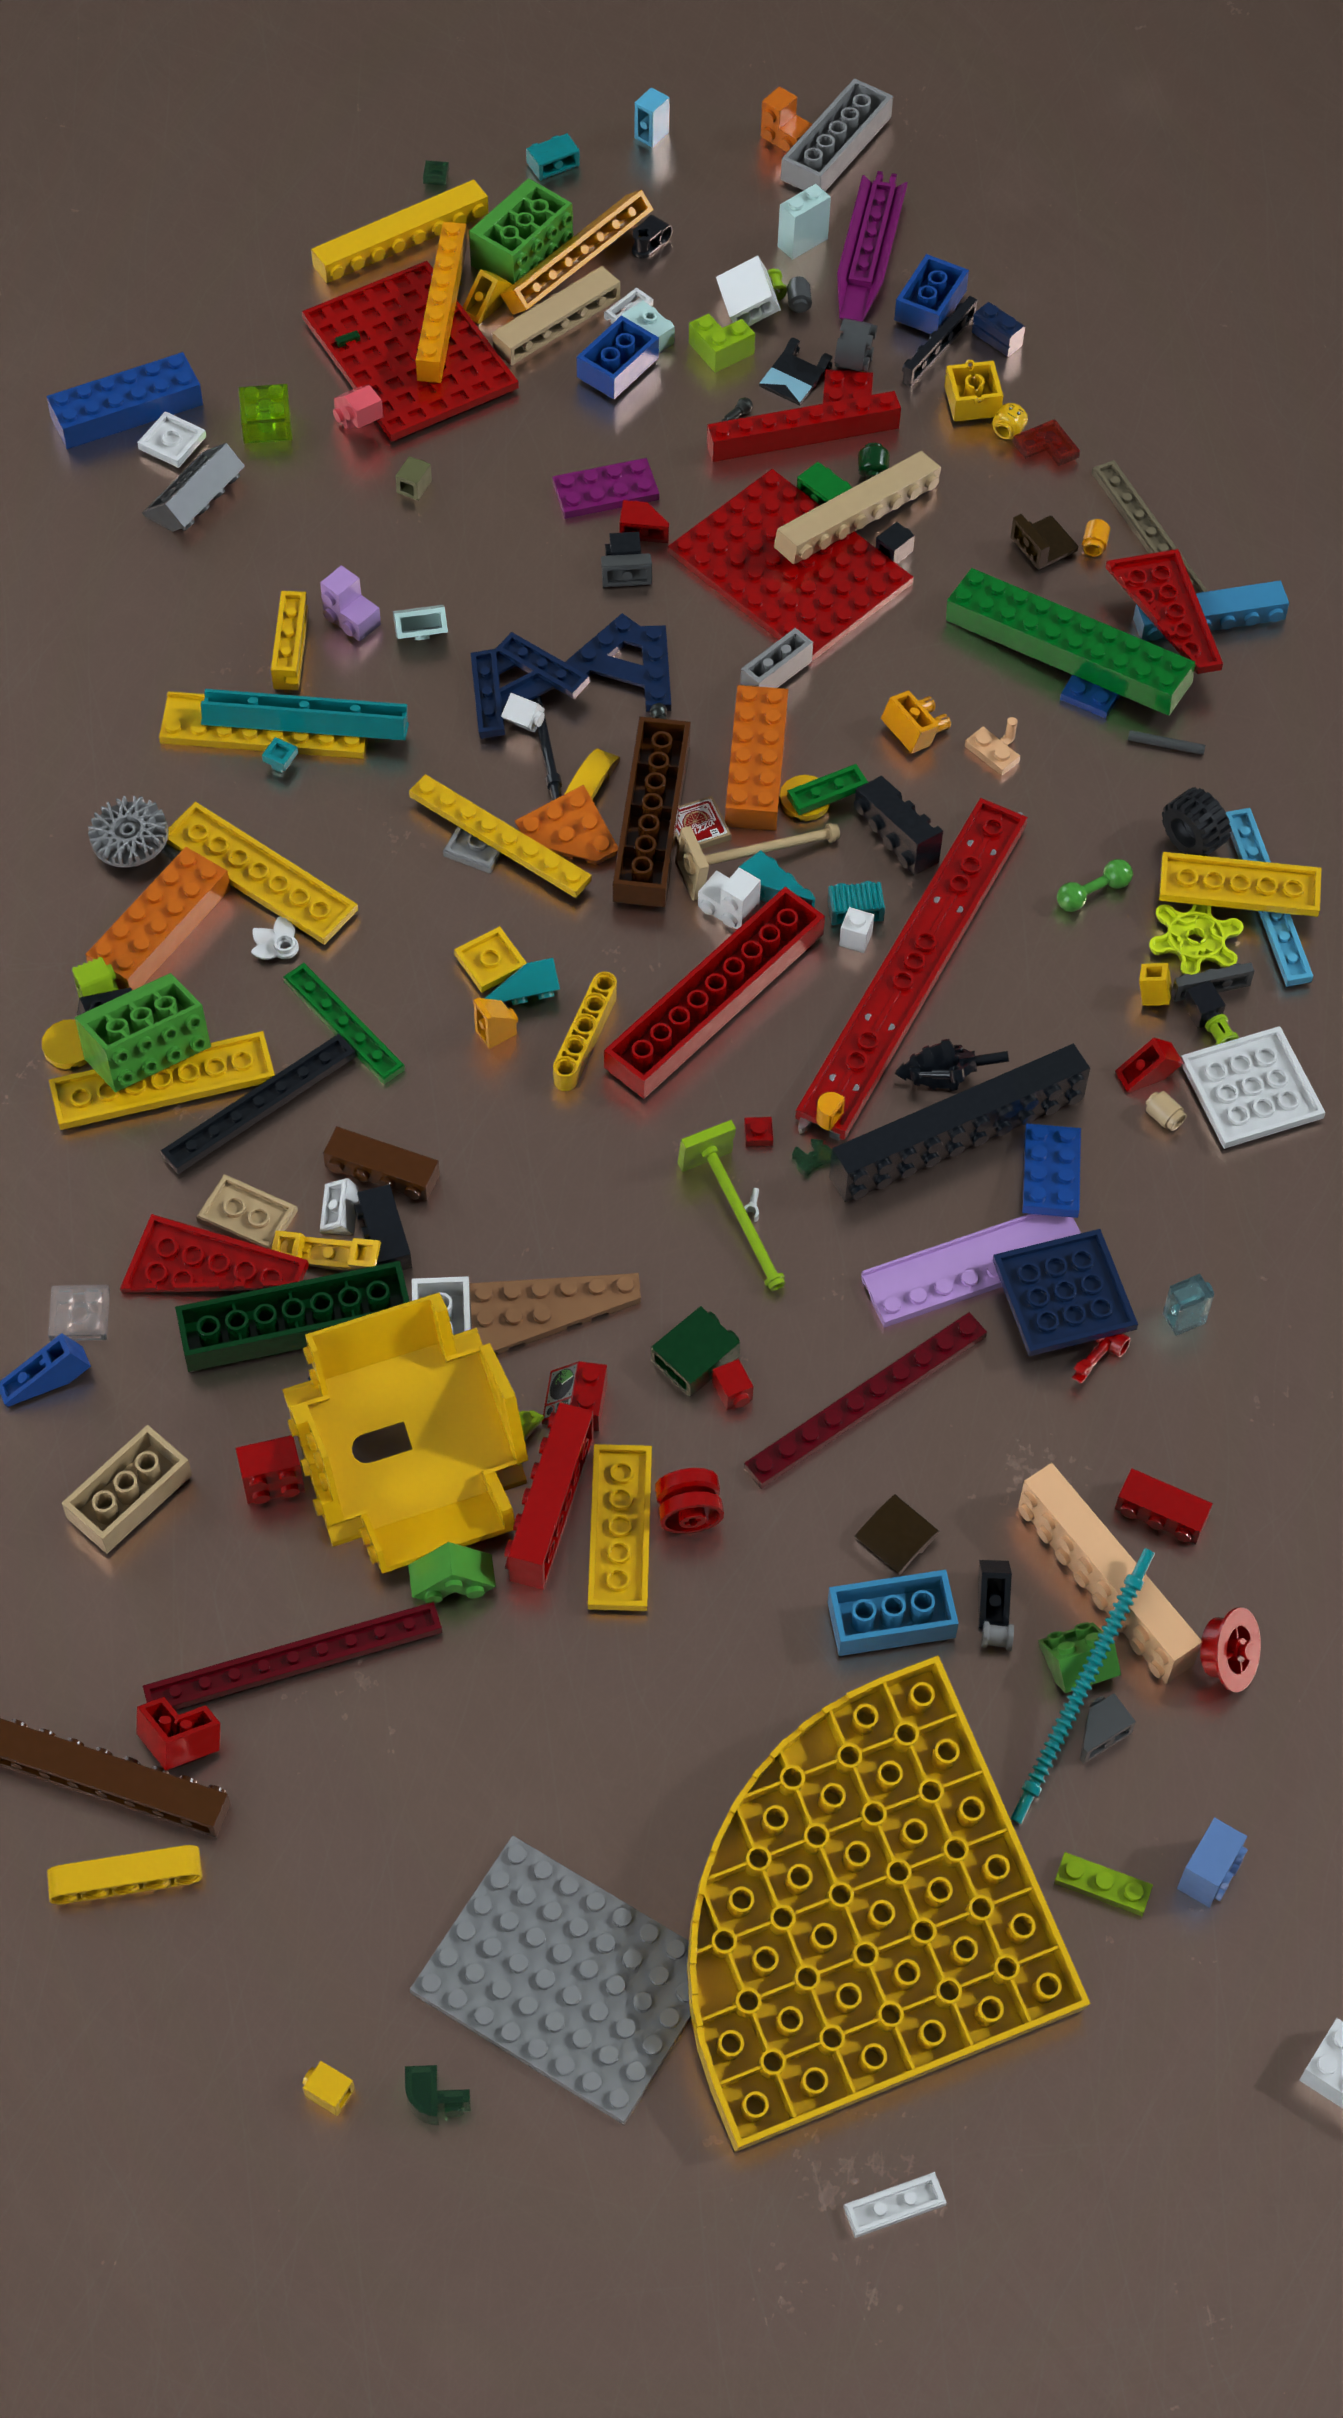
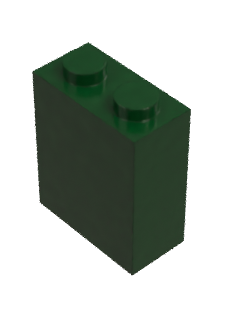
M702 1306L697 1308L651 1346V1361L689 1397L712 1379L713 1369L734 1361L740 1355V1340L732 1330L727 1331L720 1324L717 1316L710 1311L707 1312Z

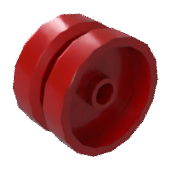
M705 1468L680 1469L664 1475L655 1483L656 1499L660 1505V1524L664 1530L681 1534L695 1533L710 1529L723 1520V1503L719 1497L720 1485L718 1475L714 1471Z

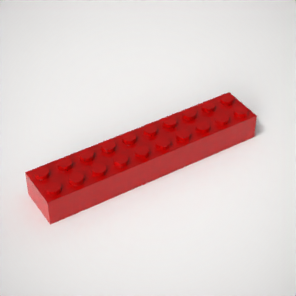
M784 887L604 1049V1068L645 1099L824 935L825 915L787 887Z

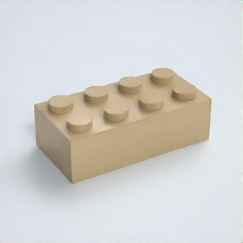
M146 1425L62 1502L66 1518L108 1554L192 1476L189 1461L149 1425Z

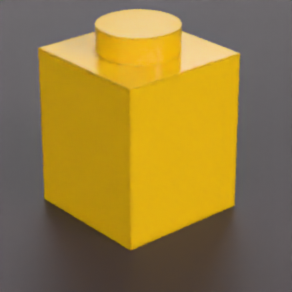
M1169 963L1141 964L1139 984L1143 1006L1170 1005L1172 984Z
M322 2061L319 2062L316 2068L311 2067L302 2081L305 2097L335 2116L339 2115L355 2090L352 2079Z

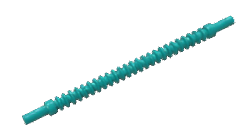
M1144 1548L1132 1574L1126 1576L1124 1580L1126 1586L1125 1588H1120L1122 1595H1117L1118 1602L1113 1603L1115 1609L1109 1611L1111 1617L1105 1619L1107 1625L1101 1627L1103 1633H1098L1100 1639L1099 1641H1094L1096 1647L1095 1649H1090L1092 1655L1091 1657H1086L1088 1663L1082 1665L1084 1671L1078 1673L1080 1679L1075 1680L1076 1687H1071L1072 1695H1067L1069 1702L1063 1703L1065 1710L1059 1711L1061 1718L1055 1719L1057 1725L1052 1726L1053 1733L1048 1734L1050 1740L1044 1742L1046 1748L1040 1750L1042 1756L1036 1758L1038 1764L1032 1766L1034 1772L1028 1774L1030 1779L1029 1781L1025 1780L1022 1786L1023 1793L1010 1818L1011 1820L1021 1824L1034 1797H1039L1042 1791L1040 1785L1046 1782L1044 1776H1049L1047 1770L1048 1768H1053L1051 1762L1052 1760H1057L1055 1754L1056 1752H1061L1059 1746L1060 1744H1065L1063 1738L1064 1736H1069L1067 1730L1073 1728L1071 1722L1076 1721L1074 1716L1076 1713H1080L1079 1706L1084 1705L1082 1699L1088 1698L1086 1691L1092 1690L1090 1683L1096 1682L1094 1675H1099L1098 1667H1103L1101 1661L1102 1659H1107L1105 1653L1111 1651L1109 1645L1115 1643L1113 1637L1119 1635L1117 1629L1122 1628L1120 1623L1121 1621H1126L1124 1615L1125 1613H1130L1129 1605H1134L1132 1599L1138 1597L1136 1591H1141L1144 1585L1142 1579L1155 1555L1153 1551Z

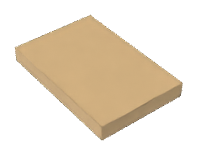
M224 1174L196 1218L197 1222L232 1238L271 1249L275 1231H285L298 1212L297 1206Z

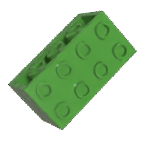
M528 178L469 230L471 266L479 271L481 269L493 272L514 284L573 237L572 203Z
M171 973L74 1017L84 1059L114 1092L122 1090L211 1047L202 1004Z

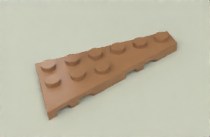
M639 1273L470 1283L472 1329L477 1328L482 1345L490 1343L495 1353L498 1355L507 1352L508 1348L522 1343L529 1344L565 1331L567 1327L580 1322L581 1324L590 1322L591 1318L604 1313L612 1314L640 1304Z

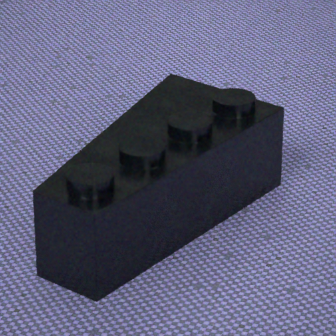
M881 775L856 788L854 801L856 811L860 815H864L869 821L871 829L874 832H878L883 838L886 847L889 850H893L904 868H908L914 876L939 862L943 830L939 826L933 828L929 824L931 823L930 818L925 814H917L915 805L910 800L904 802L901 792Z

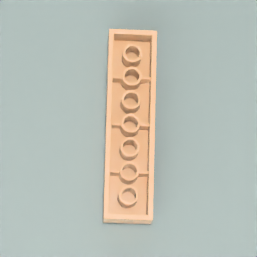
M1050 1463L1024 1480L1018 1505L1019 1512L1026 1521H1031L1037 1528V1533L1041 1540L1052 1546L1060 1563L1067 1565L1072 1570L1076 1582L1081 1587H1086L1091 1593L1095 1605L1100 1610L1104 1609L1111 1617L1109 1611L1115 1609L1113 1603L1118 1602L1117 1595H1122L1120 1588H1125L1124 1580L1128 1574H1132L1137 1563L1053 1463ZM1145 1574L1142 1579L1144 1585L1141 1591H1136L1138 1597L1132 1599L1134 1605H1129L1130 1613H1125L1126 1621H1121L1122 1628L1117 1629V1631L1123 1632L1130 1640L1129 1643L1133 1651L1145 1658L1153 1675L1161 1678L1165 1684H1168L1194 1666L1203 1641Z

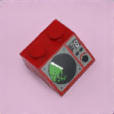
M578 1361L552 1370L549 1377L542 1424L548 1425L551 1412H557L561 1402L592 1410L594 1431H599L607 1386V1365Z

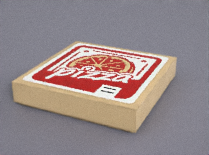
M712 796L680 806L675 838L677 844L681 828L691 826L701 849L731 840V833Z

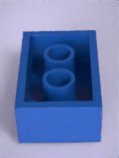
M926 254L896 299L894 320L929 334L937 331L942 326L945 318L951 316L966 293L969 270Z
M621 315L576 357L577 378L615 399L659 358V337Z

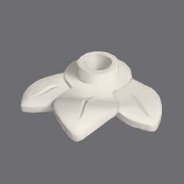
M279 916L277 918L274 929L253 928L252 930L257 946L252 949L251 953L259 959L269 960L276 957L289 959L294 957L299 951L298 941L294 938L295 927L284 917Z

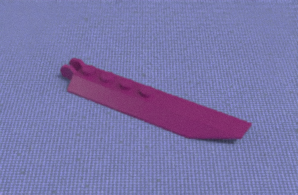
M877 171L875 181L873 180V183L865 175H862L837 272L839 319L847 318L863 322L884 282L908 182H904L896 187L897 174L892 173L889 183L883 182L884 175L882 171Z

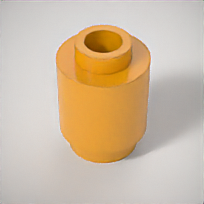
M1094 519L1086 524L1082 547L1084 553L1088 556L1098 557L1106 550L1110 526L1104 520Z

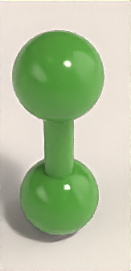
M1111 860L1106 864L1103 876L1083 886L1076 882H1068L1062 885L1057 893V902L1065 911H1078L1085 905L1088 894L1106 885L1115 889L1126 887L1133 877L1132 867L1125 860Z

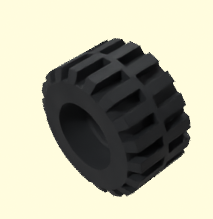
M1192 787L1163 808L1162 823L1171 842L1184 854L1208 856L1230 839L1231 826L1229 825L1230 821L1224 808H1222L1217 799L1209 792L1206 793L1204 789Z

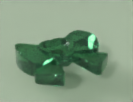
M811 1139V1146L814 1151L808 1155L799 1147H795L792 1159L796 1160V1167L802 1175L808 1176L813 1169L822 1166L824 1163H831L832 1149L827 1145H823V1140Z

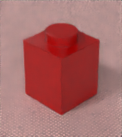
M739 1359L713 1369L712 1383L726 1410L734 1407H744L753 1400L754 1386Z

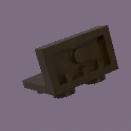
M1022 514L1013 517L1010 538L1038 570L1078 551L1079 546L1053 516H1048L1033 524L1027 521Z

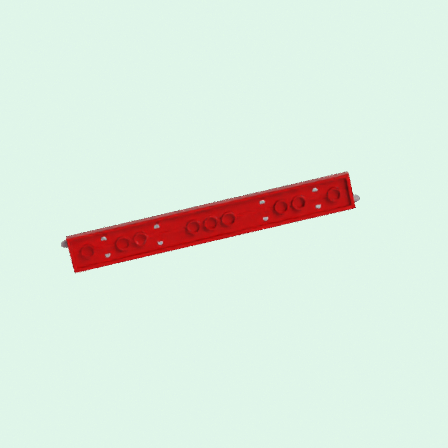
M983 798L979 799L798 1105L795 1119L799 1120L798 1132L800 1134L806 1132L812 1123L818 1125L816 1114L819 1097L827 1092H835L845 1097L844 1113L830 1130L829 1137L838 1141L846 1139L1026 828L1028 817L1024 816L1022 812L1017 813Z

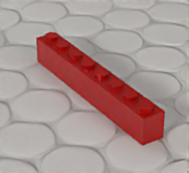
M895 391L707 424V447L712 462L899 429L901 406Z

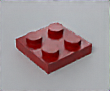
M826 369L823 403L872 395L873 373Z

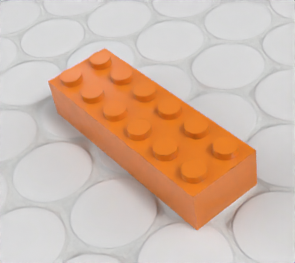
M737 685L725 807V823L727 827L777 830L788 689Z
M185 847L85 954L87 963L102 957L106 965L111 964L116 975L115 982L119 990L130 987L132 990L143 986L231 890L228 871Z

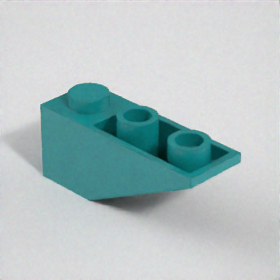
M761 850L738 867L761 880V901L768 902L784 887H787L815 908L813 893L807 888L804 889L796 882L791 873H786L778 866L774 858L768 857Z
M549 958L524 964L488 994L485 999L502 1000L503 1002L512 1000V1005L528 1002L527 997L538 995L539 1000L554 997V991L560 990L554 959Z

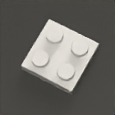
M165 411L137 442L138 449L179 468L206 438V431Z

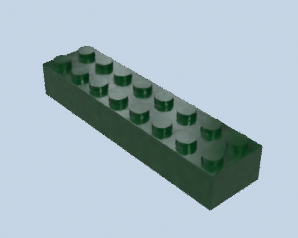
M396 1261L176 1306L175 1310L188 1372L303 1349L307 1347L305 1334L410 1301L401 1262Z

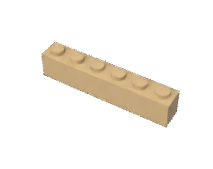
M603 266L589 272L583 278L571 283L565 289L553 294L547 300L535 305L532 309L492 332L494 350L512 366L620 299V281Z

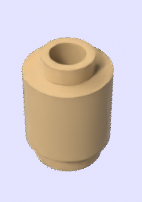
M1165 1091L1160 1093L1154 1092L1146 1101V1112L1165 1129L1176 1130L1187 1117L1183 1112L1184 1108Z

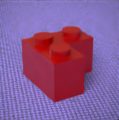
M165 1697L137 1706L136 1734L165 1771L220 1751L221 1723L206 1705L180 1715Z

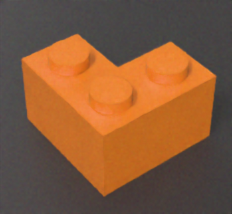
M779 86L762 101L761 137L785 152H788L812 126V123L796 115L797 96Z

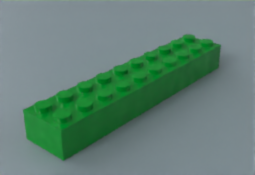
M971 568L947 599L946 621L1170 716L1193 683L1195 661Z

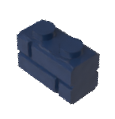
M987 302L975 312L973 317L974 324L972 325V333L1007 357L1011 356L1023 345L1025 326L1016 321L1015 318L1009 316L990 302Z

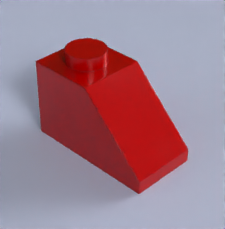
M623 500L619 533L639 532L640 541L669 543V522L648 502Z
M1154 1037L1118 1067L1115 1072L1126 1091L1131 1093L1165 1080L1184 1063L1171 1042Z

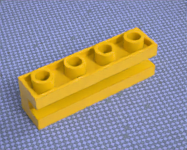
M281 591L271 664L273 689L299 690L309 613L308 605H306V592Z

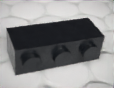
M390 1184L357 1192L358 1203L354 1204L357 1220L363 1219L365 1225L361 1227L363 1239L379 1240L381 1242L376 1266L400 1261L402 1270L412 1268L410 1249Z

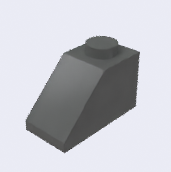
M1115 1693L1107 1698L1101 1696L1089 1706L1090 1709L1086 1719L1080 1756L1083 1764L1133 1732L1136 1721Z

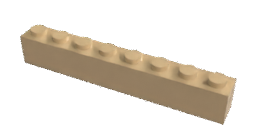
M920 451L779 527L776 532L774 548L792 564H796L803 559L805 560L817 551L826 549L837 540L844 539L848 534L857 529H862L868 523L880 519L892 510L898 509L908 501L915 500L919 495L928 490H933L939 483L941 467L924 452Z

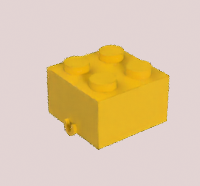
M967 360L965 364L946 366L944 387L953 421L994 417L1003 404V392L994 361L974 363L973 360Z

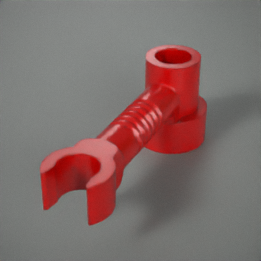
M1122 1333L1097 1339L1096 1341L1099 1344L1085 1359L1076 1364L1074 1367L1076 1373L1071 1378L1083 1383L1094 1365L1106 1352H1111L1121 1357L1126 1352L1131 1337Z

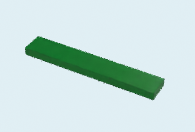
M302 963L283 976L284 983L335 1035L340 1034L353 1048L356 1057L383 1085L405 1071V1065L305 963Z

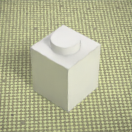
M511 693L501 717L509 723L535 733L537 727H540L544 721L545 714L543 712L545 709L536 702Z
M849 907L841 926L839 946L865 953L873 932L874 914Z

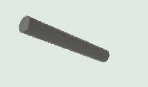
M1130 730L1128 736L1129 741L1204 755L1206 746L1204 744Z

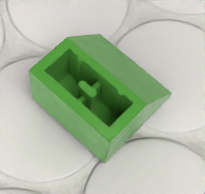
M1093 1622L1077 1624L1074 1629L1065 1632H1052L1046 1638L1038 1640L1055 1683L1065 1693L1071 1692V1687H1076L1075 1680L1080 1679L1078 1673L1084 1671L1082 1665L1088 1663L1086 1657H1091L1090 1649H1095L1094 1641H1099L1100 1639L1098 1633H1103ZM1115 1643L1109 1645L1111 1651L1105 1653L1107 1659H1102L1103 1667H1098L1099 1675H1094L1095 1683L1121 1675Z

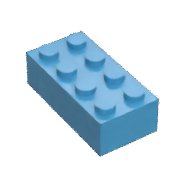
M946 1569L829 1587L827 1603L839 1656L956 1638L959 1623Z

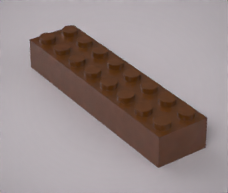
M639 716L613 878V902L665 907L690 746L691 722Z

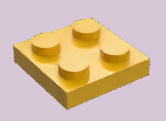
M500 926L454 949V956L481 993L504 982L527 963Z

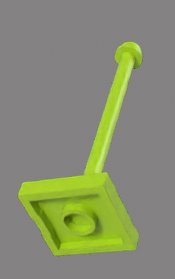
M732 1120L681 1139L678 1165L681 1171L684 1172L709 1162L767 1276L764 1282L766 1287L770 1291L779 1290L786 1284L784 1281L785 1276L783 1273H777L719 1157L732 1153L733 1139L736 1133V1127Z

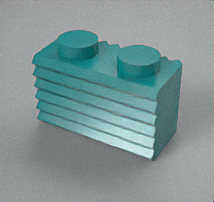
M568 133L561 136H553L550 140L534 143L529 148H526V163L537 178L542 181L543 178H550L551 175H558L559 172H566L567 169L570 170L571 168L578 167L580 165V150Z
M864 881L855 885L838 883L828 887L827 903L831 925L842 924L849 907L874 914V922L884 921L885 905L880 882Z

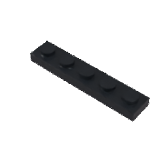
M969 296L963 303H959L955 312L950 317L945 318L942 326L937 331L932 332L929 340L924 345L919 346L916 354L911 359L906 360L902 368L904 373L903 384L911 387L970 324L977 310V299Z

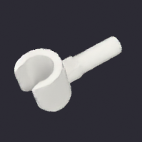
M758 1188L752 1189L750 1202L744 1206L747 1213L753 1212L755 1214L754 1222H757L759 1219V1209L757 1207Z

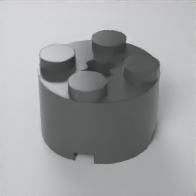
M844 318L840 331H843V333L838 338L836 345L835 367L868 372L869 364L874 354L872 343L876 338L878 326L872 323Z

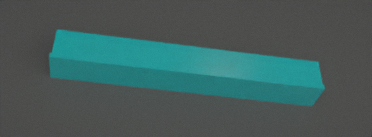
M205 689L204 701H201V725L405 741L409 727L407 704Z

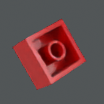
M292 1435L235 1448L248 1504H263L273 1498L282 1496L293 1497L299 1492L305 1491L296 1444Z

